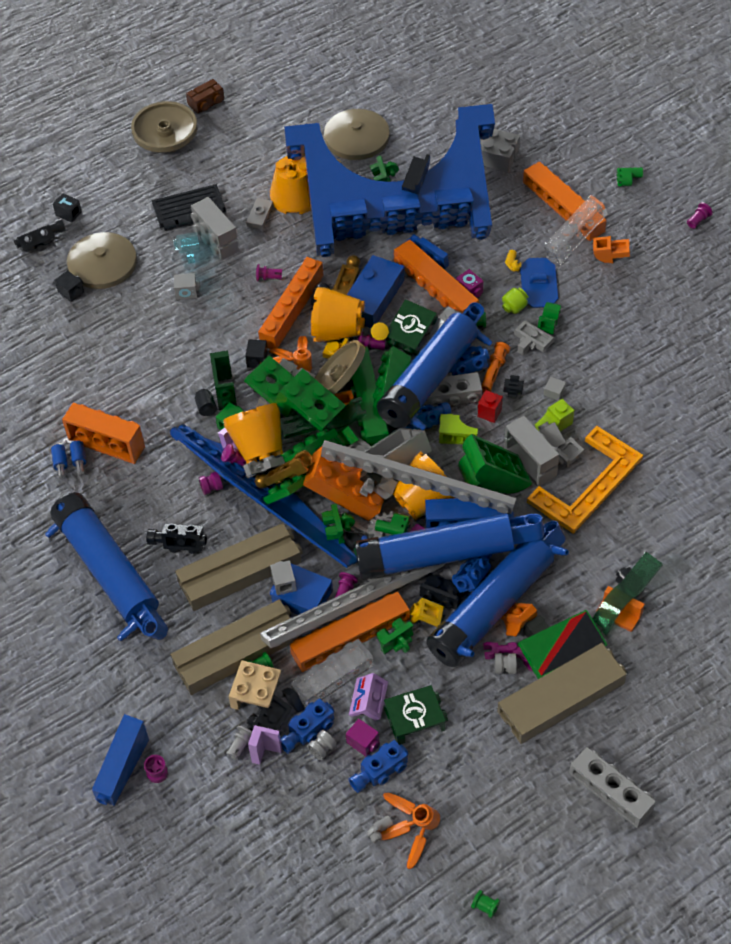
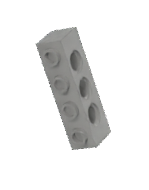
M478 372L445 377L423 406L430 404L435 407L444 402L455 406L480 401L482 387Z
M586 747L570 764L569 774L636 828L654 810L656 801L653 796L647 791L643 792L638 788L631 778L624 777L619 773L616 766L605 762L595 750H590ZM598 770L601 772V774L596 775L593 774L591 771ZM614 783L618 788H611L608 784ZM632 797L635 799V802H629L625 798Z

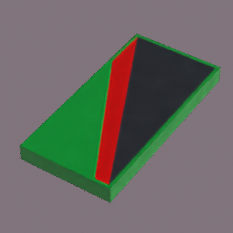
M584 610L520 641L518 645L537 679L600 643H603L605 647L607 643L588 611Z

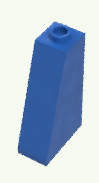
M126 714L123 715L92 788L95 799L103 805L109 803L115 806L149 742L144 721Z

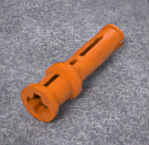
M504 342L495 343L494 353L490 355V364L481 384L482 392H485V390L491 392L499 369L505 364V357L510 352V347Z

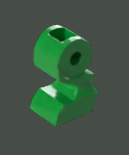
M546 302L543 314L538 320L539 329L548 334H554L561 312V305Z
M345 426L337 431L338 435L329 440V442L347 446L359 439L349 426Z

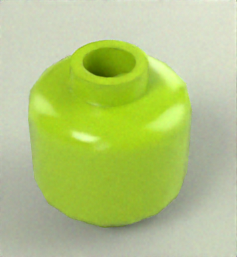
M511 288L502 297V308L507 313L518 314L528 305V295L521 288Z

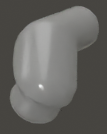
M386 816L378 820L367 831V836L373 843L382 839L380 832L393 826L390 817Z

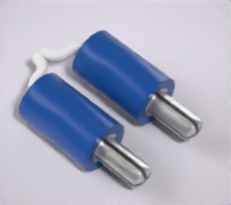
M66 438L62 443L51 447L53 468L58 470L59 478L65 477L64 470L68 467L64 446L66 441L70 443L73 466L77 467L79 475L81 473L84 474L83 466L86 464V456L82 441H70L69 438Z

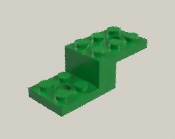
M270 355L244 380L246 384L270 404L277 403L280 413L286 418L296 410L320 432L346 406L307 371L302 369L294 377ZM271 377L276 383L271 384L266 378ZM315 403L322 404L324 409H317Z
M325 428L322 432L316 433V437L314 434L304 439L305 443L300 442L294 445L293 451L289 449L282 453L281 457L283 456L286 463L303 450H307L312 456L316 452L315 450L323 445L324 440L329 441L338 435L336 429L333 428L327 431ZM306 473L299 476L295 475L292 478L287 477L280 483V487L277 485L268 490L269 494L263 498L266 505L289 496L303 487Z

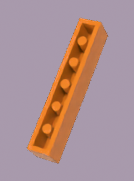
M539 161L524 170L523 183L588 241L605 232L607 221L605 217L600 215L580 195H577L570 186L553 174L547 166H544Z
M410 239L394 249V262L403 265L406 274L415 279L418 285L425 288L429 295L435 297L443 307L447 308L449 306L463 313L471 303H479V300Z
M309 257L305 258L258 331L259 340H266L267 348L272 349L280 346L311 297L314 287L323 278V263Z
M398 591L393 594H387L375 603L371 602L358 611L350 612L340 620H334L321 629L313 630L311 634L303 638L295 639L290 643L291 655L303 673L376 637L377 632L383 628L387 631L392 629V623L399 617L405 622L410 620V609Z

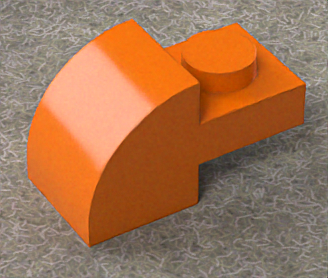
M611 236L593 238L594 256L604 263H613V258L630 257L629 239L611 241Z

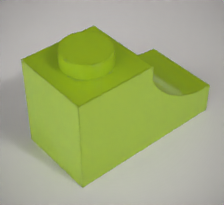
M560 399L549 406L545 415L534 425L539 431L538 426L548 421L549 424L555 422L561 432L573 424L574 409L563 399Z
M441 414L439 443L463 445L466 438L471 434L477 436L478 428L465 425L460 420V415Z

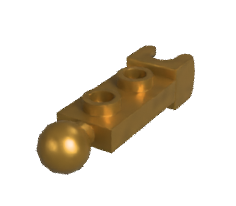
M351 255L347 258V265L342 264L332 290L347 295L359 275L358 266L360 265V259L356 255Z
M303 450L297 453L292 460L271 469L267 475L263 473L258 474L255 478V484L263 489L273 483L279 484L287 477L292 478L295 475L304 474L309 470L307 467L314 463V459L307 450Z

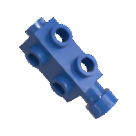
M481 345L469 347L451 369L452 376L469 374L489 367L487 359L490 357L487 349H482Z
M448 402L440 403L435 407L430 404L420 408L415 417L426 425L425 429L432 428L433 425L439 424L441 414H451V407ZM412 423L405 427L412 430L420 429L414 426Z
M492 555L467 559L465 563L460 565V570L452 576L453 584L460 593L464 591L472 592L479 586L480 581L487 576L486 573L491 568L489 560Z
M320 698L308 704L305 711L290 720L288 724L289 734L281 737L282 749L286 753H290L298 742L304 746L307 742L310 743L312 740H316L321 730H329L334 724L333 707L327 702L324 703Z
M395 740L383 744L378 752L368 755L362 760L361 773L354 774L348 779L351 787L359 793L366 788L365 785L369 782L373 786H376L378 783L380 785L387 783L391 774L395 771L401 773L407 767V749L402 744L399 745Z

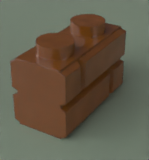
M214 79L186 93L188 105L197 114L208 110L225 99L223 88Z

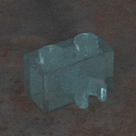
M197 232L176 235V239H173L175 250H178L179 253L186 252L188 264L195 263L193 251L200 250Z

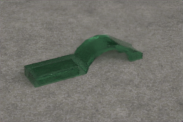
M362 397L351 399L345 408L325 428L327 430L333 428L340 429L366 416V410H362L360 405ZM300 414L280 419L284 439L318 430Z
M645 552L623 581L606 596L593 616L594 623L604 629V635L607 636L622 610L631 600L640 595L663 566L659 560L649 553Z

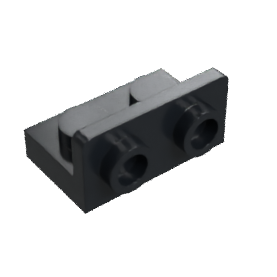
M430 573L424 584L421 583L420 585L421 597L437 602L445 608H453L455 610L458 608L466 592L460 593L452 581Z
M274 694L269 708L257 706L259 709L256 714L252 713L246 721V724H248L247 728L253 731L254 725L278 731L292 710V707Z

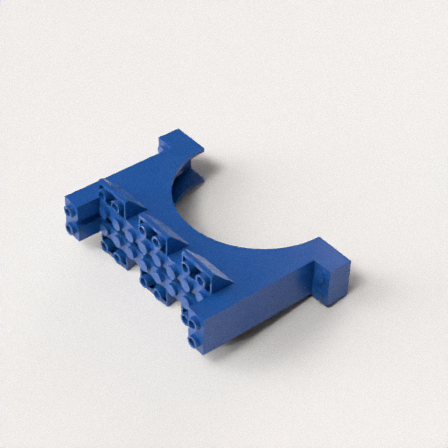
M493 104L458 107L454 141L445 156L428 170L419 195L402 190L404 180L395 182L376 181L362 177L347 169L328 149L319 123L284 126L287 158L299 160L305 157L317 256L329 257L331 254H334V239L336 241H342L349 237L359 239L366 236V230L379 231L381 228L383 234L394 235L397 232L403 231L404 233H412L414 230H417L418 224L427 226L433 223L434 228L446 229L448 226L463 227L469 221L472 238L482 240L489 237L492 220L480 139H488L493 135L495 127Z

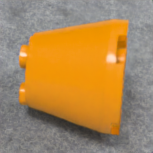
M287 156L283 157L275 164V172L270 188V200L273 201L274 208L284 214L287 212H299V215L311 211L305 158L292 160L288 159Z
M317 287L314 294V300L317 301L314 302L311 312V336H315L313 341L325 342L361 335L365 325V318H362V312L365 310V301L328 288Z
M277 403L259 406L224 419V427L246 461V464L252 461L258 462L257 459L263 462V459L270 455L276 457L283 453L280 410Z
M421 451L409 465L447 477L442 469L429 456L423 455ZM400 480L392 494L402 508L405 507L415 521L425 516V500L456 498L441 495L433 490H424L413 484H405Z

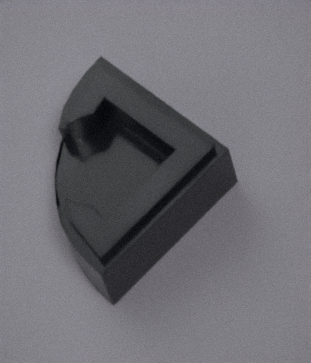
M360 532L343 533L345 544L353 551L355 541L361 540L364 534Z
M288 687L282 690L287 701L298 713L304 710V705L296 691Z

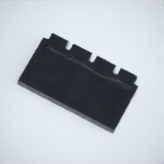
M217 184L151 200L160 229L164 228L167 231L175 229L176 224H179V227L193 224L190 215L192 213L191 205L207 197L224 214L226 209Z

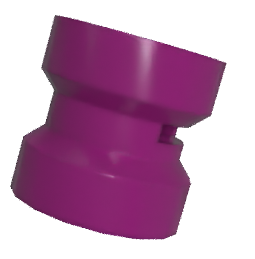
M216 471L212 472L210 476L198 477L204 495L210 494L213 490L219 491L223 489L221 479Z
M151 755L145 760L144 769L149 781L152 783L163 782L168 775V769L163 757Z

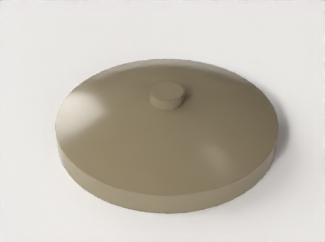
M171 101L153 103L141 109L134 116L131 123L132 136L135 142L146 150L152 152L175 151L187 145L195 137L197 132L196 116L190 108L181 103Z
M350 109L333 116L324 128V141L328 149L336 156L348 160H363L379 154L387 146L390 137L389 126L386 120L379 114L366 109Z
M109 232L95 233L82 238L73 245L67 256L68 271L75 276H79L83 281L84 287L92 289L110 288L122 283L130 277L137 264V256L132 243L119 234Z
M358 340L346 343L325 362L316 374L315 379L335 395L355 374L364 357L365 346Z

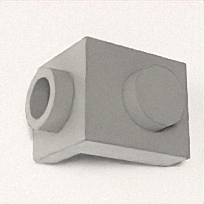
M570 437L557 448L559 452L558 463L561 465L564 463L569 467L585 451Z

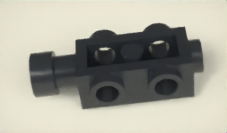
M59 218L54 220V223L16 237L13 241L17 249L20 248L21 251L26 250V252L36 249L35 245L42 243V246L51 243V239L55 237L54 233H62L66 231L62 219ZM25 236L28 237V242L25 241Z
M165 524L162 532L157 529H148L146 541L148 545L163 543V549H169L172 553L188 550L189 553L195 554L202 551L203 546H206L207 535L204 534L203 526Z

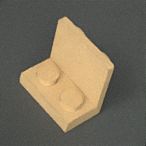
M241 660L229 694L230 707L239 710L241 703L245 702L269 708L281 675V670Z

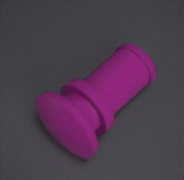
M701 202L695 210V214L687 220V225L695 229L702 220L712 216L713 211L711 207Z
M260 264L257 265V281H259V278H263V280H282V269L267 268V266L260 268Z
M361 332L358 341L365 347L384 350L386 339L379 341L370 337V335L363 336V332Z
M232 444L226 445L222 452L221 460L223 462H235L241 466L246 465V461L238 449L233 448Z
M341 572L339 574L341 580L338 582L339 587L334 598L354 588L353 584L358 583L357 577Z

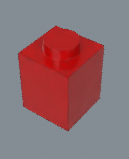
M485 390L478 402L477 417L495 423L502 411L503 396Z

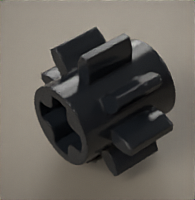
M511 375L510 379L505 378L503 392L508 393L507 397L516 398L517 394L522 395L524 381L519 380L520 376Z

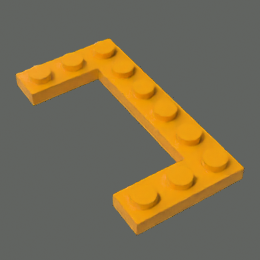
M598 426L585 437V442L613 459V461L579 498L569 506L540 486L527 498L528 504L553 521H557L559 525L573 534L643 459V454Z

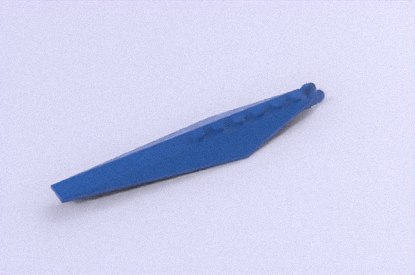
M185 424L180 425L178 428L173 427L170 430V435L174 440L182 442L225 480L344 567L348 568L357 563V556L344 543L339 544L338 539L327 540L325 527L327 526L295 493L266 505L263 498L269 494L268 490L277 485L280 487V483H273L261 489L255 484L256 476L247 478L243 466L235 462L230 463L221 460L224 450L222 444L204 438Z

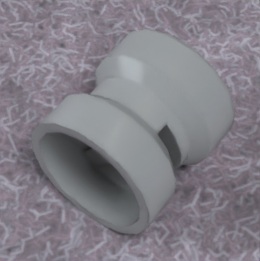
M495 653V674H502L504 671L509 674H516V653H509L508 655Z
M322 730L317 735V739L312 740L307 745V748L318 760H323L327 756V752L333 750L337 743L329 733Z

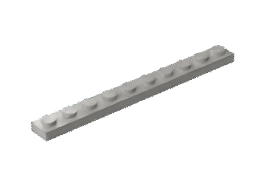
M324 440L322 445L321 457L329 461L344 463L348 467H357L368 473H377L385 478L400 480L405 484H413L424 490H433L441 495L456 497L461 501H469L484 508L489 507L500 513L511 514L516 498L333 442Z
M445 564L378 577L261 632V640L270 648L277 647L283 642L296 638L306 631L313 630L327 621H332L344 613H349L361 605L368 604L378 597L385 596L388 592L402 588L405 584L418 580L428 573L435 572L437 569L445 566Z

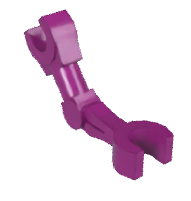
M494 642L483 643L484 650H491L490 652H484L485 659L495 658V653H516V657L523 661L526 668L533 671L520 647L515 642L507 643V645H498V643Z

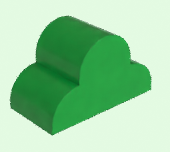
M473 434L466 438L462 446L465 455L458 463L459 471L465 483L501 494L517 493L532 485L518 454Z

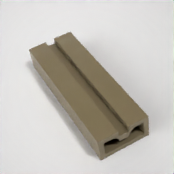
M281 523L175 570L177 581L192 610H198L271 577L270 565L279 561L285 562L290 560L291 564H300L303 552L300 545L292 541L294 536L290 528L286 529L284 523Z
M279 599L171 653L173 665L190 695L236 673L241 660L246 662L248 660L253 661L261 657L264 652L269 656L289 646L290 643L299 638L300 635L273 648H270L261 640V632L291 619L289 616L292 614L289 607L283 605Z
M600 643L499 701L497 712L506 725L510 726L511 732L519 743L523 744L625 684L627 672L624 666L618 664L614 659L612 651L606 648L603 643Z

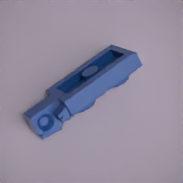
M413 234L409 238L442 268L446 269L449 266L448 254L423 237L419 238Z

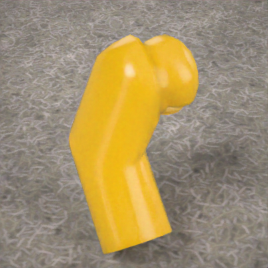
M509 250L505 264L511 271L517 272L522 264L521 262L517 263L518 260H515L517 252Z

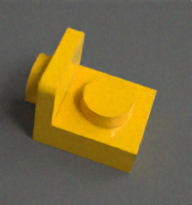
M345 338L343 343L333 340L328 341L322 353L323 358L329 359L338 349L348 343L349 339Z
M421 598L410 609V615H412L411 623L415 624L418 620H421L433 626H439L444 606Z

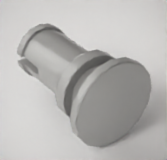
M239 725L237 727L239 733L235 734V740L226 752L228 756L232 755L231 758L234 760L239 759L246 744L248 745L252 734L251 730Z

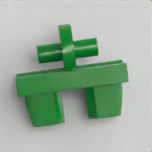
M380 155L376 157L377 163L370 165L373 175L376 176L373 179L391 182L390 175L394 177L399 171V167L391 161L386 165L383 163Z
M332 504L330 511L321 513L324 525L334 523V526L325 527L327 540L338 539L339 544L345 543L343 529L350 531L351 527L355 524V519L347 513H342V517H340L337 504Z
M399 617L392 623L394 632L390 634L385 628L377 632V639L384 655L392 649L395 652L402 650L404 653L410 650L408 644L413 641L411 637L414 635L412 630L414 625L411 621L406 623Z

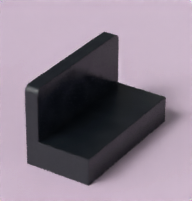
M426 154L425 160L413 156L402 185V190L419 195L430 166V155Z

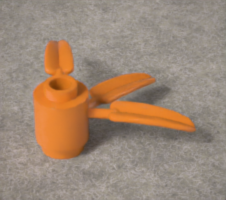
M306 336L299 337L298 350L294 353L279 348L269 350L270 353L278 355V357L273 359L279 364L282 358L288 361H293L297 365L296 369L300 370V368H303L311 373L312 358L311 352L307 350L308 342Z
M384 793V799L394 807L408 815H411L413 812V820L410 822L404 820L380 832L382 835L381 840H388L409 832L411 829L409 826L414 824L422 827L420 834L414 839L407 861V868L412 869L417 864L426 844V838L423 837L425 829H435L440 823V814L436 809L426 804L418 805L415 808L414 803L400 796Z

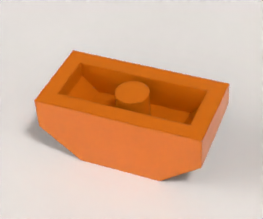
M515 603L502 616L501 619L506 625L507 636L517 637L523 625L537 616V609L533 604Z

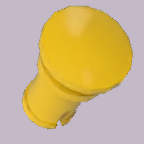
M375 323L371 328V335L376 340H384L389 334V329L384 323Z

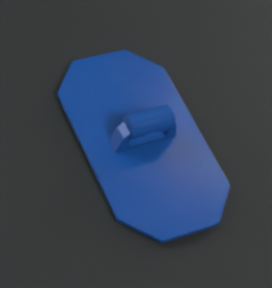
M528 258L520 268L521 285L528 295V305L532 308L544 307L546 302L555 303L558 300L555 264L547 258Z

